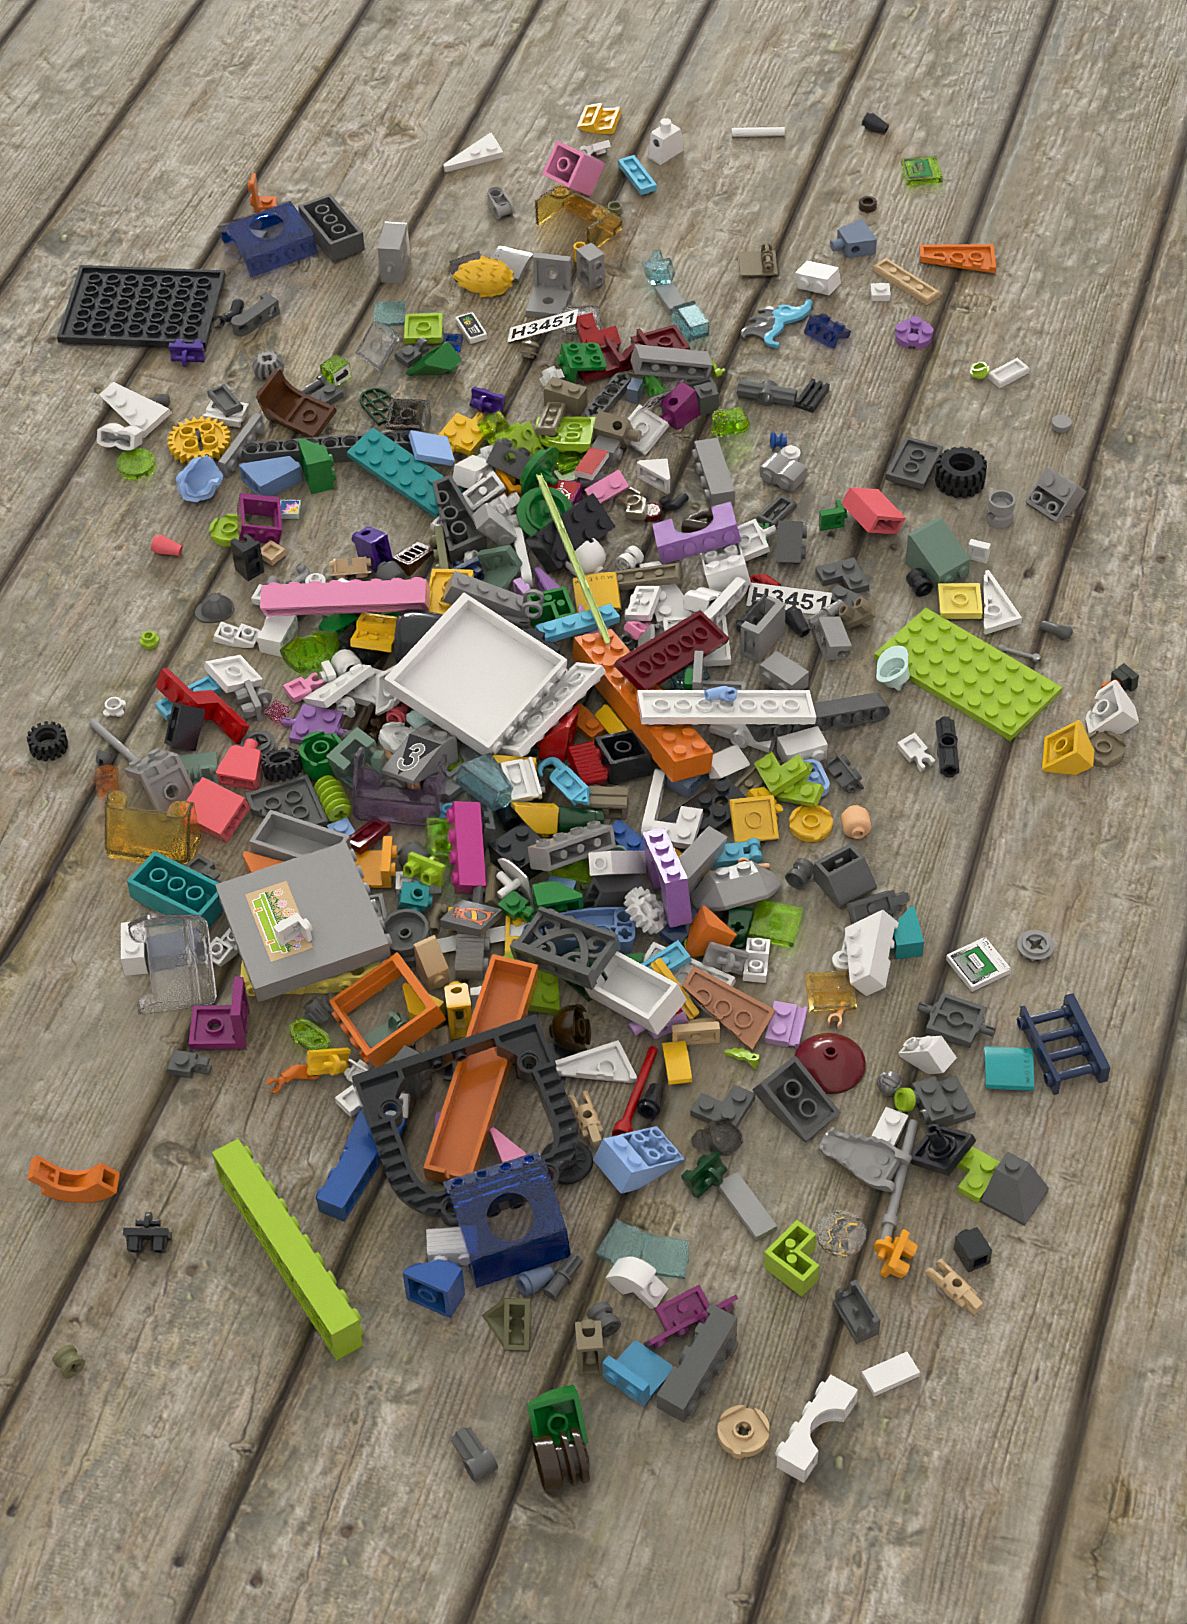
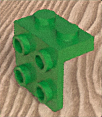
M592 342L561 344L560 354L556 358L557 366H560L565 376V381L574 384L577 371L605 370L607 366L599 344Z

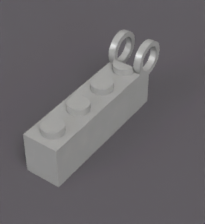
M454 571L445 586L443 601L453 605L463 593H466L497 614L537 619L542 615L543 608L541 605L544 603L545 596L536 589L527 590L524 596ZM534 594L541 599L539 601H531L527 596ZM529 607H535L539 612L531 614L529 613Z

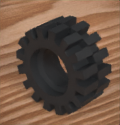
M45 721L44 725L38 723L37 728L33 726L31 731L27 733L30 753L37 760L43 758V761H48V758H51V761H53L55 756L58 758L62 757L61 753L65 754L66 749H68L65 729L59 723L57 725L53 721H51V724ZM47 739H54V741L50 743H41L42 741Z
M281 747V750L277 748L274 749V752H267L268 755L264 754L263 758H261L264 777L271 782L273 780L275 782H279V780L284 782L288 778L291 780L293 776L297 777L298 773H301L303 769L299 751L295 748L288 747L285 749V747Z

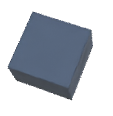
M632 377L627 387V402L638 404L643 395V380Z

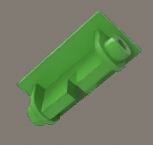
M642 376L643 389L650 398L668 392L666 387H663L659 376Z

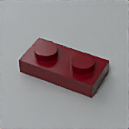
M372 818L350 835L351 848L359 854L364 853L391 831L390 824L377 818Z

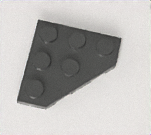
M308 774L245 793L246 801L251 806L252 815L265 818L268 812L273 810L322 827H327L328 819Z

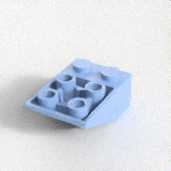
M655 1126L604 1138L593 1161L622 1194L642 1188L683 1163L685 1158L663 1132Z

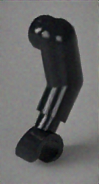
M238 298L233 300L229 312L223 314V316L213 317L212 321L220 319V324L215 328L224 326L225 322L228 323L235 315L241 314L244 308L243 300Z

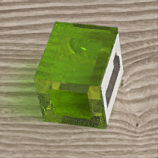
M336 354L320 365V373L329 382L339 386L351 377L350 363Z

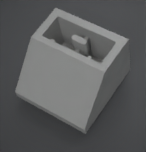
M1046 467L1025 502L1055 522H1058L1077 508L1087 491L1057 471Z

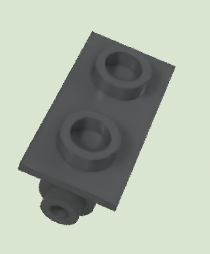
M766 595L754 600L752 605L746 610V614H743L736 620L735 627L737 630L741 631V625L745 621L757 625L765 616Z
M834 749L833 752L836 756L826 760V768L837 778L836 780L845 792H854L858 785L864 789L860 782L863 778L855 768L851 770L848 767L851 763L844 754L840 756Z

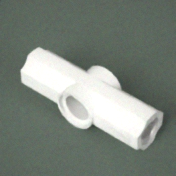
M711 724L709 732L730 739L733 745L737 744L739 748H745L748 745L769 753L772 752L776 739L763 742L755 741L745 724Z

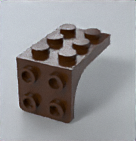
M278 368L269 375L268 380L258 390L256 399L266 419L308 438L318 437L337 412L334 406L296 389L286 380L282 371Z

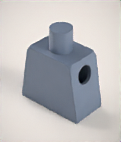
M863 219L840 227L837 230V239L830 241L831 250H842L847 258L876 254L877 239Z

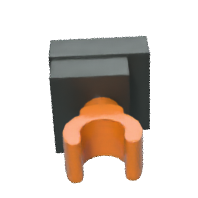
M1123 663L1112 671L1110 682L1117 680L1124 691L1128 689L1132 692L1138 687L1139 675ZM1108 681V682H1104V683L1101 685V688H1103L1104 686H1106V685L1109 684L1110 682H1109V681Z

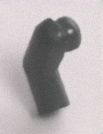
M167 394L149 398L165 407L170 404V397Z
M1043 621L1040 626L1042 631L1051 633L1062 640L1069 639L1073 634V629L1068 625L1062 626L1049 621Z

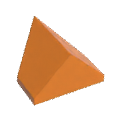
M703 905L692 920V923H690L685 950L691 958L705 956V950L710 941L730 946L737 934Z

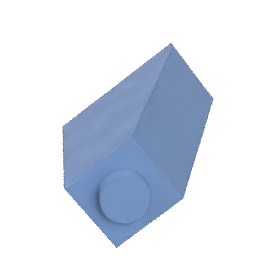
M290 456L239 465L241 480L256 495L274 496L302 482V466Z

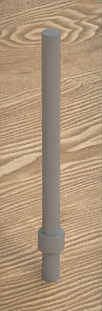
M92 719L89 722V726L128 761L131 762L138 759L133 752L96 719ZM168 786V788L166 789L167 795L171 794L173 791V788L171 786Z
M913 1119L908 1122L902 1151L910 1155L918 1122ZM900 1163L897 1168L894 1180L896 1187L891 1193L887 1214L883 1216L881 1224L883 1227L881 1239L883 1240L885 1236L891 1237L893 1230L897 1226L898 1218L896 1215L908 1165Z

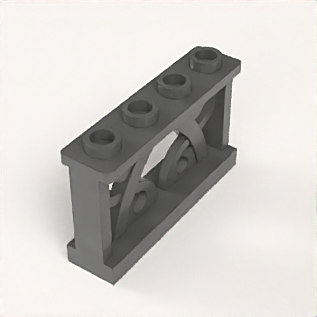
M540 906L537 914L518 940L514 939L511 943L510 949L513 958L538 965V970L593 990L600 974L615 953L621 949L618 935L611 930L601 929L592 923H585L573 916H566L554 909ZM543 925L552 927V929H547L545 926L546 935L544 936L539 933ZM534 937H536L537 940H535L533 943H531V941L534 939ZM575 937L580 945L581 952H569L562 957L558 956L553 942ZM594 944H598L605 947L600 953H589L597 952L598 950H600V946L595 947ZM546 946H548L551 949L550 952L544 951L547 950ZM590 960H595V962L592 964V966H591V967H588V966H589V961H590Z

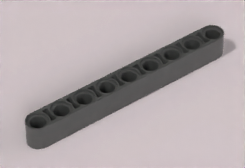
M410 431L382 432L383 435L414 455L409 439ZM365 434L302 439L325 446L328 454H332L334 463L351 462L353 460L347 457V451ZM298 439L249 442L242 448L245 463L290 456L301 465Z

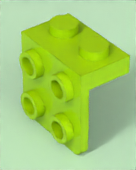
M530 421L522 424L519 422L509 426L510 430L508 432L502 431L494 436L495 440L489 443L494 445L498 438L501 440L506 438L513 442V446L517 448L524 447L531 451L530 455L532 456L544 449ZM513 453L506 454L508 459L516 458Z

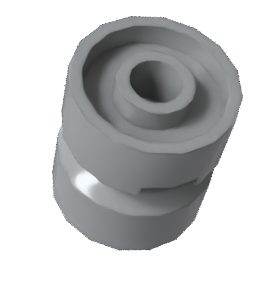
M997 490L990 494L987 522L992 527L1003 529L1012 524L1015 496L1011 492Z

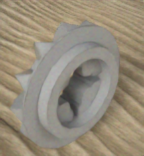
M1040 930L1026 931L1020 935L1017 941L1018 953H1022L1024 959L1030 958L1032 962L1035 960L1043 962L1045 958H1050L1054 951L1053 939L1047 933ZM1039 944H1040L1039 949H1038V948L1031 949V946H1032V945H1033V946H1036V945H1039Z

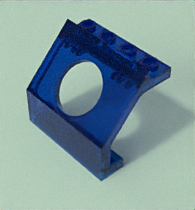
M291 201L275 204L217 226L223 243L233 241L241 252L250 277H255L318 253L312 236L314 233ZM281 222L284 224L282 233L274 238H260L255 236L250 230H263Z
M538 1151L443 1182L444 1189L456 1214L470 1264H468L469 1273L476 1288L566 1259L571 1255L567 1228L545 1160H542ZM501 1194H518L525 1198L532 1208V1227L519 1240L505 1241L499 1239L488 1227L486 1219L488 1207Z

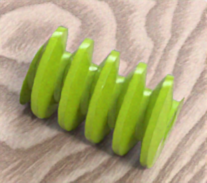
M331 775L320 778L315 783L314 790L327 819L331 822H336L351 817L354 812L353 807L348 800L341 781Z

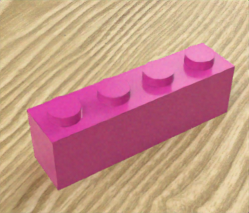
M454 801L446 812V821L450 823L448 843H451L452 850L449 853V863L453 865L450 882L451 885H454V893L473 894L474 887L482 885L484 888L486 887L480 802Z

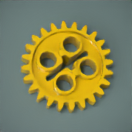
M201 416L199 420L195 417L192 418V421L185 419L184 424L178 422L179 427L173 426V431H169V437H167L171 456L174 455L175 460L180 459L181 463L187 461L188 464L197 457L209 456L211 459H221L220 454L224 455L231 444V434L228 426H224L223 421L218 423L217 418L211 421L210 416L206 420ZM197 430L200 434L203 451H200L198 440L196 436Z

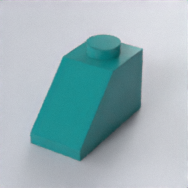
M910 906L897 921L899 922L898 928L894 929L892 940L895 943L894 948L890 949V951L893 950L895 959L923 956L924 940L915 906Z

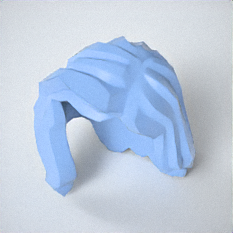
M209 456L192 459L176 477L178 493L184 500L193 502L213 497L223 480L222 472L219 471L218 466Z

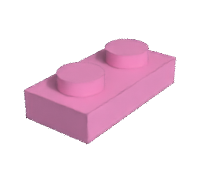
M617 470L586 488L585 492L587 496L594 493L600 504L628 489L629 485L620 470Z

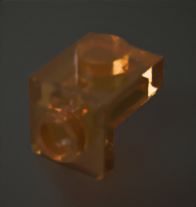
M103 765L96 769L94 777L97 796L119 795L118 767Z

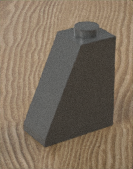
M639 873L594 876L583 897V909L599 907L628 908L624 905L626 901L624 897L635 887L637 889L642 887L644 891L648 887Z

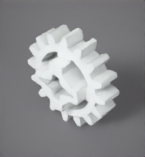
M517 492L509 496L502 493L487 503L496 512L506 517L514 512L515 509L513 507L519 503L521 498Z
M635 887L624 897L626 899L624 905L628 907L625 910L626 913L631 915L630 920H634L636 927H641L644 933L648 930L650 935L653 933L657 934L667 925L664 908L661 906L662 902L657 901L656 895L651 894L649 889L644 891L642 887L638 889Z

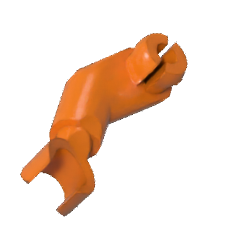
M294 1064L282 1072L277 1079L269 1078L267 1083L272 1084L276 1082V1087L271 1089L270 1092L277 1093L280 1091L281 1085L287 1084L293 1079L316 1080L320 1075L307 1074L308 1065Z

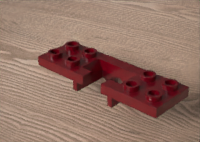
M675 324L643 333L639 328L636 329V336L631 337L632 345L626 348L622 354H619L615 341L612 342L609 337L605 338V344L600 345L607 364L605 370L577 372L583 382L587 383L615 375L619 372L632 370L633 367L630 360L635 344L690 350V346Z

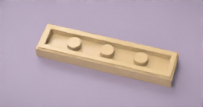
M887 258L873 266V272L925 305L940 297L938 290Z

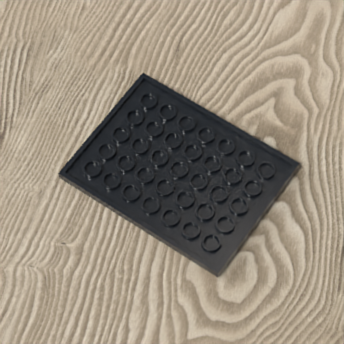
M80 265L57 335L58 343L168 347L169 343H174L176 339H183L188 344H192L194 340H202L203 346L206 349L214 322L212 319L216 315L226 278L225 270Z

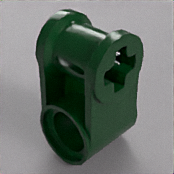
M735 907L729 910L727 926L737 934L729 947L742 949L746 946L749 931L752 927L753 908Z

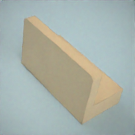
M715 1017L687 1019L689 1024L672 1025V1042L685 1040L686 1045L720 1043V1025Z

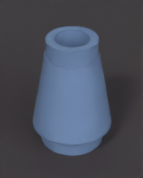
M549 1265L520 1273V1276L516 1278V1285L523 1296H532L548 1284L555 1274Z

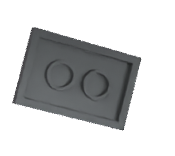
M906 436L886 473L885 480L923 490L937 464V458L943 452V446Z

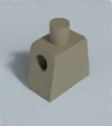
M600 410L592 427L596 437L600 435L620 440L621 447L623 448L629 446L630 440L639 442L642 434L641 430L633 429L629 419Z

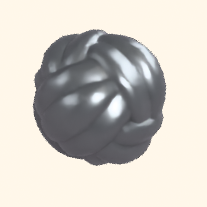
M886 1071L880 1074L877 1078L879 1091L884 1096H895L896 1091L899 1088H903L902 1078L893 1071Z

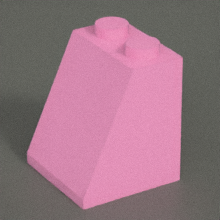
M556 141L542 174L568 188L591 197L606 163L560 141Z

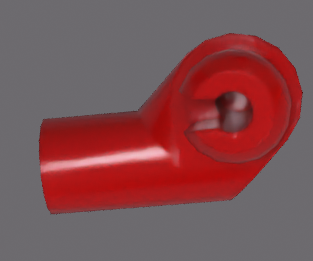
M754 574L750 577L751 583L781 586L779 582L767 574Z

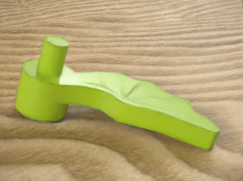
M711 359L713 377H721L725 369L717 368L715 362Z
M734 1047L733 1049L724 1050V1055L738 1060H745L754 1070L760 1064L759 1055L751 1054L749 1050L744 1048L738 1049Z

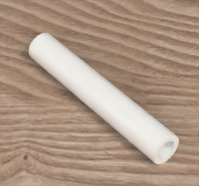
M785 127L732 128V137L785 136Z

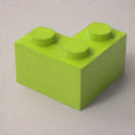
M796 1220L764 1252V1269L801 1297L819 1280L820 1265L809 1257L815 1251L816 1233Z

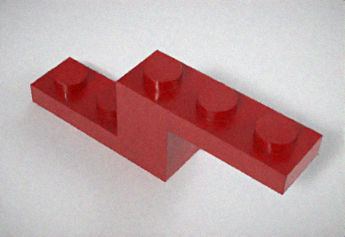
M161 669L155 687L171 703L175 701L188 706L203 708L205 710L203 721L212 720L236 744H241L250 725L213 690L192 692L170 669Z

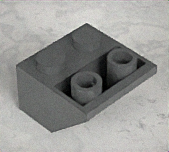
M852 843L814 862L813 880L839 909L845 907L847 903L856 901L877 889L865 857Z

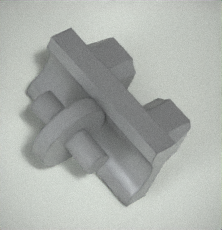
M246 680L244 681L245 688L234 691L237 703L249 702L240 705L244 719L256 716L258 722L264 720L261 713L262 706L268 707L273 696L269 690H263L262 688H259L256 693L251 681Z
M710 941L705 950L702 963L706 966L721 969L726 973L732 972L741 975L744 964L750 954L747 951Z

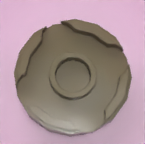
M1093 731L1088 734L1094 748V766L1102 768L1113 767L1123 760L1125 744L1117 734L1110 731H1104V733Z

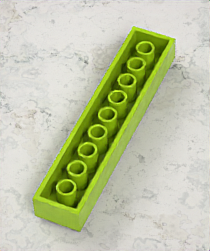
M236 1139L213 1151L212 1155L218 1180L336 1361L362 1347L364 1331L360 1325L362 1319L356 1308H350L348 1305L349 1299L343 1289L338 1290L335 1285L337 1281L330 1270H325L323 1267L325 1264L321 1255L318 1252H313L307 1234H301L295 1216H289L283 1198H277L275 1195L277 1192L271 1180H265L263 1177L265 1173L259 1163L255 1164L253 1162V1155L247 1145L243 1146L239 1139Z

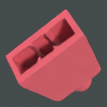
M246 739L243 747L233 745L229 748L216 770L219 784L253 791L260 789L263 771L261 758L263 756L261 751L257 750V741Z

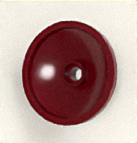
M821 1033L811 1036L800 1044L795 1053L799 1061L826 1094H839L852 1089L861 1081L865 1073L866 1061L862 1049L852 1039L841 1034Z

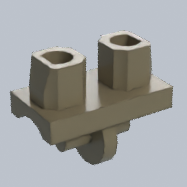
M861 596L854 601L853 607L847 604L840 606L839 616L843 619L845 629L848 630L860 624L866 628L872 626L873 618L876 617L875 604L877 600L874 597L866 600Z

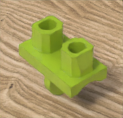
M410 852L407 863L404 864L403 875L408 878H418L422 881V884L427 886L435 885L441 887L444 884L443 874L446 865L439 863L438 858L434 856L427 858Z

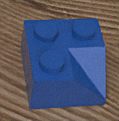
M437 1259L424 1264L419 1262L403 1271L407 1300L448 1318L453 1316L465 1296L463 1271L458 1264L452 1261L446 1262L442 1259Z

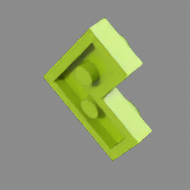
M770 752L754 763L770 793L774 796L811 773L799 754L780 765L774 753Z
M805 762L806 766L811 772L813 769L812 764L810 762ZM809 774L775 797L778 801L817 807L824 787L822 784L807 782Z
M972 1146L957 1165V1168L968 1173L958 1186L957 1192L979 1204L1000 1161Z

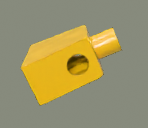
M454 981L444 987L451 1040L466 1037L472 1018L468 985ZM458 1011L463 1012L464 1018L456 1019L455 1013Z

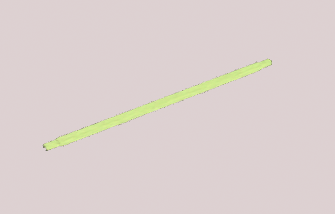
M542 473L538 476L536 474L540 489L604 642L606 644L610 643L606 626Z

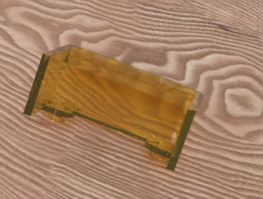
M561 184L554 186L535 200L537 225H540L564 208L592 223L587 228V244L593 243L597 248L623 228L622 219L611 210Z

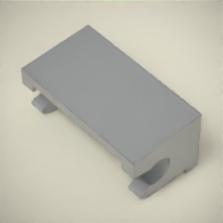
M818 617L814 634L825 662L846 658L844 653L838 654V652L849 651L852 645L841 617Z

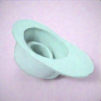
M898 645L886 649L880 655L877 662L876 678L887 687L900 691L902 685L909 679L910 671L908 667V651L904 646Z

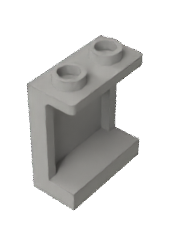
M768 596L765 599V616L757 625L747 621L741 625V656L759 663L785 633L786 603Z

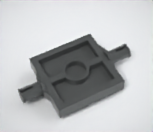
M943 992L939 1001L933 1006L919 1002L917 1011L930 1015L925 1033L942 1036L945 1040L971 1048L975 1037L979 1033L994 1037L996 1028L983 1024L987 1007Z

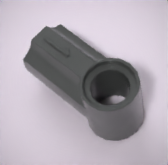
M470 1427L459 1429L451 1437L452 1444L463 1459L465 1469L474 1482L498 1469L493 1454L488 1448L484 1449Z

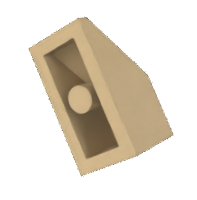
M435 935L413 944L417 973L429 992L449 983V968Z

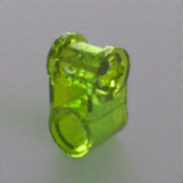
M741 407L717 410L712 414L714 423L711 427V432L716 436L743 433L750 428L749 419L745 410Z

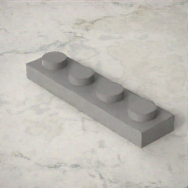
M256 412L253 414L218 461L223 477L228 478L236 470L239 462L244 459L243 446L246 443L255 442L259 435L264 432L265 424L263 423L262 414Z

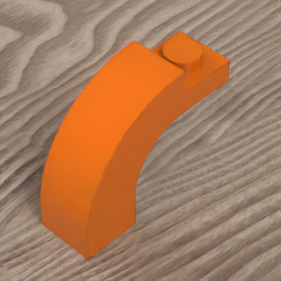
M37 1155L31 1159L27 1180L42 1187L41 1194L65 1202L90 1203L115 1195L117 1193L120 1173L103 1163H99L86 1170H68L56 1166Z

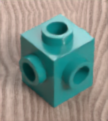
M403 881L399 891L397 910L412 909L424 915L426 909L430 908L433 895L429 894L430 886L418 881L411 883Z

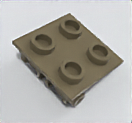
M764 242L761 245V251L738 252L741 277L778 275L775 250H772V245L769 242Z

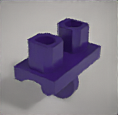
M176 339L174 343H169L171 361H181L183 367H187L189 362H205L206 358L202 340H194L192 344H188L183 339Z
M475 386L471 388L472 397L469 406L477 408L482 413L486 411L498 416L503 414L506 395L496 394L488 389H481Z

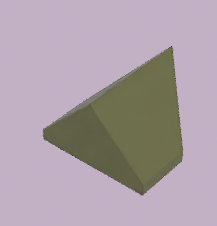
M504 1298L482 1314V1317L503 1346V1349L529 1350L532 1323L531 1299Z

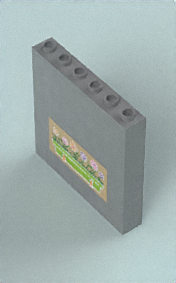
M346 841L215 885L220 903L258 1002L391 957L390 947H393L389 933L384 934L383 930L386 928L383 918L376 915L378 912L377 904L374 899L370 900L369 895H371L367 882L363 883L364 875L361 866L355 865V862H357L353 848H348ZM298 913L302 919L306 918L313 928L311 931L312 941L307 942L302 935H299L283 946L277 941L274 926L281 920Z

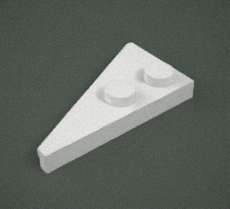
M489 133L444 163V171L446 173L503 158V151L493 134Z
M986 570L983 576L985 635L1021 624L1022 621L1021 615L989 570Z
M619 1040L555 1061L559 1076L635 1083L637 1080V1076Z

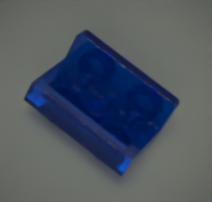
M821 313L820 315H810L804 334L830 348H835L838 339L849 338L851 331L845 328V324L838 321L834 322L830 320L831 317L829 315Z

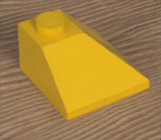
M1080 720L1044 738L1042 770L1044 772L1077 775L1093 767L1094 748Z

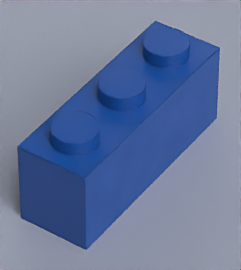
M353 1141L348 1149L342 1151L336 1168L333 1167L330 1170L324 1187L321 1186L317 1191L316 1200L319 1212L341 1221H346L380 1166L378 1151Z

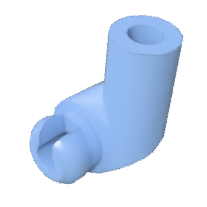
M720 686L704 691V697L707 701L718 698L732 702L736 700L738 695L735 688Z

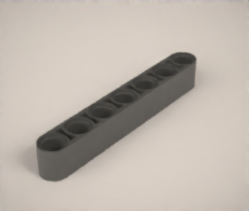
M869 693L813 703L816 714L815 724L745 725L755 741L763 742L816 726L819 727L820 731L881 721L889 715L890 709L879 693Z

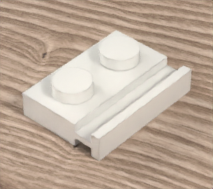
M211 400L206 408V413L203 414V419L206 420L210 416L211 421L217 418L218 423L223 421L224 425L240 428L241 422L244 421L250 410L249 404L240 402L243 405V411L225 417Z
M529 757L527 760L518 759L501 763V770L510 803L531 801L533 798L538 797L539 799L542 798V791L532 757Z

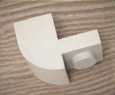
M635 1257L618 1259L606 1276V1279L622 1295L634 1292L650 1309L658 1306L669 1289L654 1275L657 1271L654 1267Z

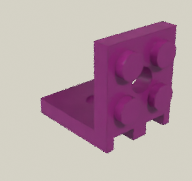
M234 977L231 1005L193 1006L189 1036L190 1049H246L248 1014H250L244 977ZM214 1024L221 1026L217 1030L209 1029Z

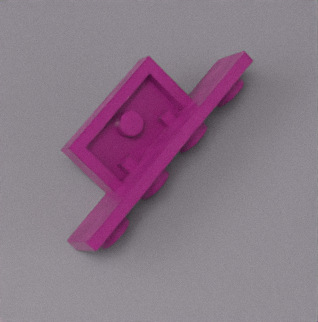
M700 1285L653 1308L665 1332L644 1342L646 1347L653 1344L656 1349L668 1342L667 1336L675 1333L678 1337L690 1331L688 1325L696 1321L698 1324L699 1322L702 1324L708 1319L706 1310L710 1304ZM737 1295L731 1296L715 1306L728 1311L734 1307L732 1302L738 1300Z

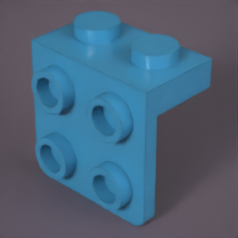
M638 1341L632 1342L617 1360L608 1355L602 1362L603 1378L643 1407L663 1385L673 1368L670 1363Z

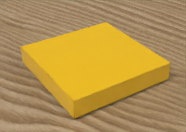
M774 795L729 800L734 843L746 842L751 838H757L759 841L779 839Z

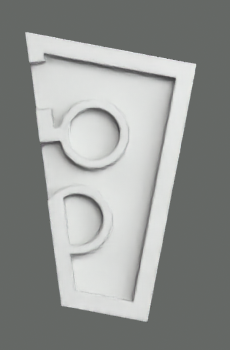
M357 664L348 672L303 697L306 705L328 708L375 672L370 665Z

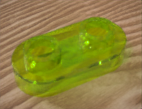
M299 1018L290 1024L289 1032L291 1039L306 1050L330 1049L331 1042L328 1033L308 1019Z

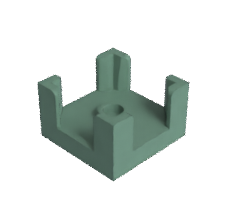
M358 727L326 755L336 779L340 780L353 793H355L354 790L358 782L351 775L365 762L372 767L371 758L375 752L370 747L373 746L375 748L377 746L375 740Z

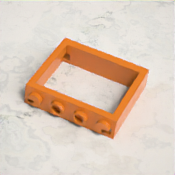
M398 952L329 1000V1003L335 1010L331 1014L338 1023L343 1021L340 1024L342 1030L347 1036L352 1034L349 1040L356 1050L361 1048L360 1056L366 1064L371 1062L375 1068L382 1066L395 1057L404 1045L410 1046L446 1020L436 1003ZM403 975L427 1009L370 1049L347 1014Z

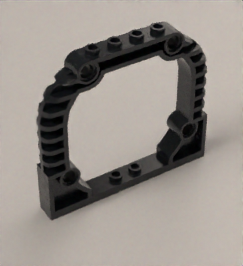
M536 1014L352 1076L355 1093L394 1193L409 1208L427 1216L441 1217L443 1223L450 1227L469 1226L485 1216L492 1218L508 1208L512 1210L518 1209L528 1201H541L547 1198L548 1194L555 1192L558 1188L559 1175L569 1166L577 1149L579 1137L577 1120ZM494 1047L497 1056L503 1057L517 1065V1074L521 1080L533 1082L552 1128L554 1140L551 1151L534 1159L529 1165L528 1172L524 1175L469 1194L458 1188H448L435 1192L420 1182L416 1176L397 1129L403 1121L402 1105L398 1099L405 1088V1077L428 1069H439L452 1061H463L469 1055ZM530 1063L535 1067L533 1069H526L523 1066ZM390 1110L396 1112V1114L392 1117L384 1115L387 1111ZM544 1175H550L553 1177V1179L549 1182H545L541 1180V1177ZM455 1207L459 1209V1212L452 1215L447 1213V1210Z

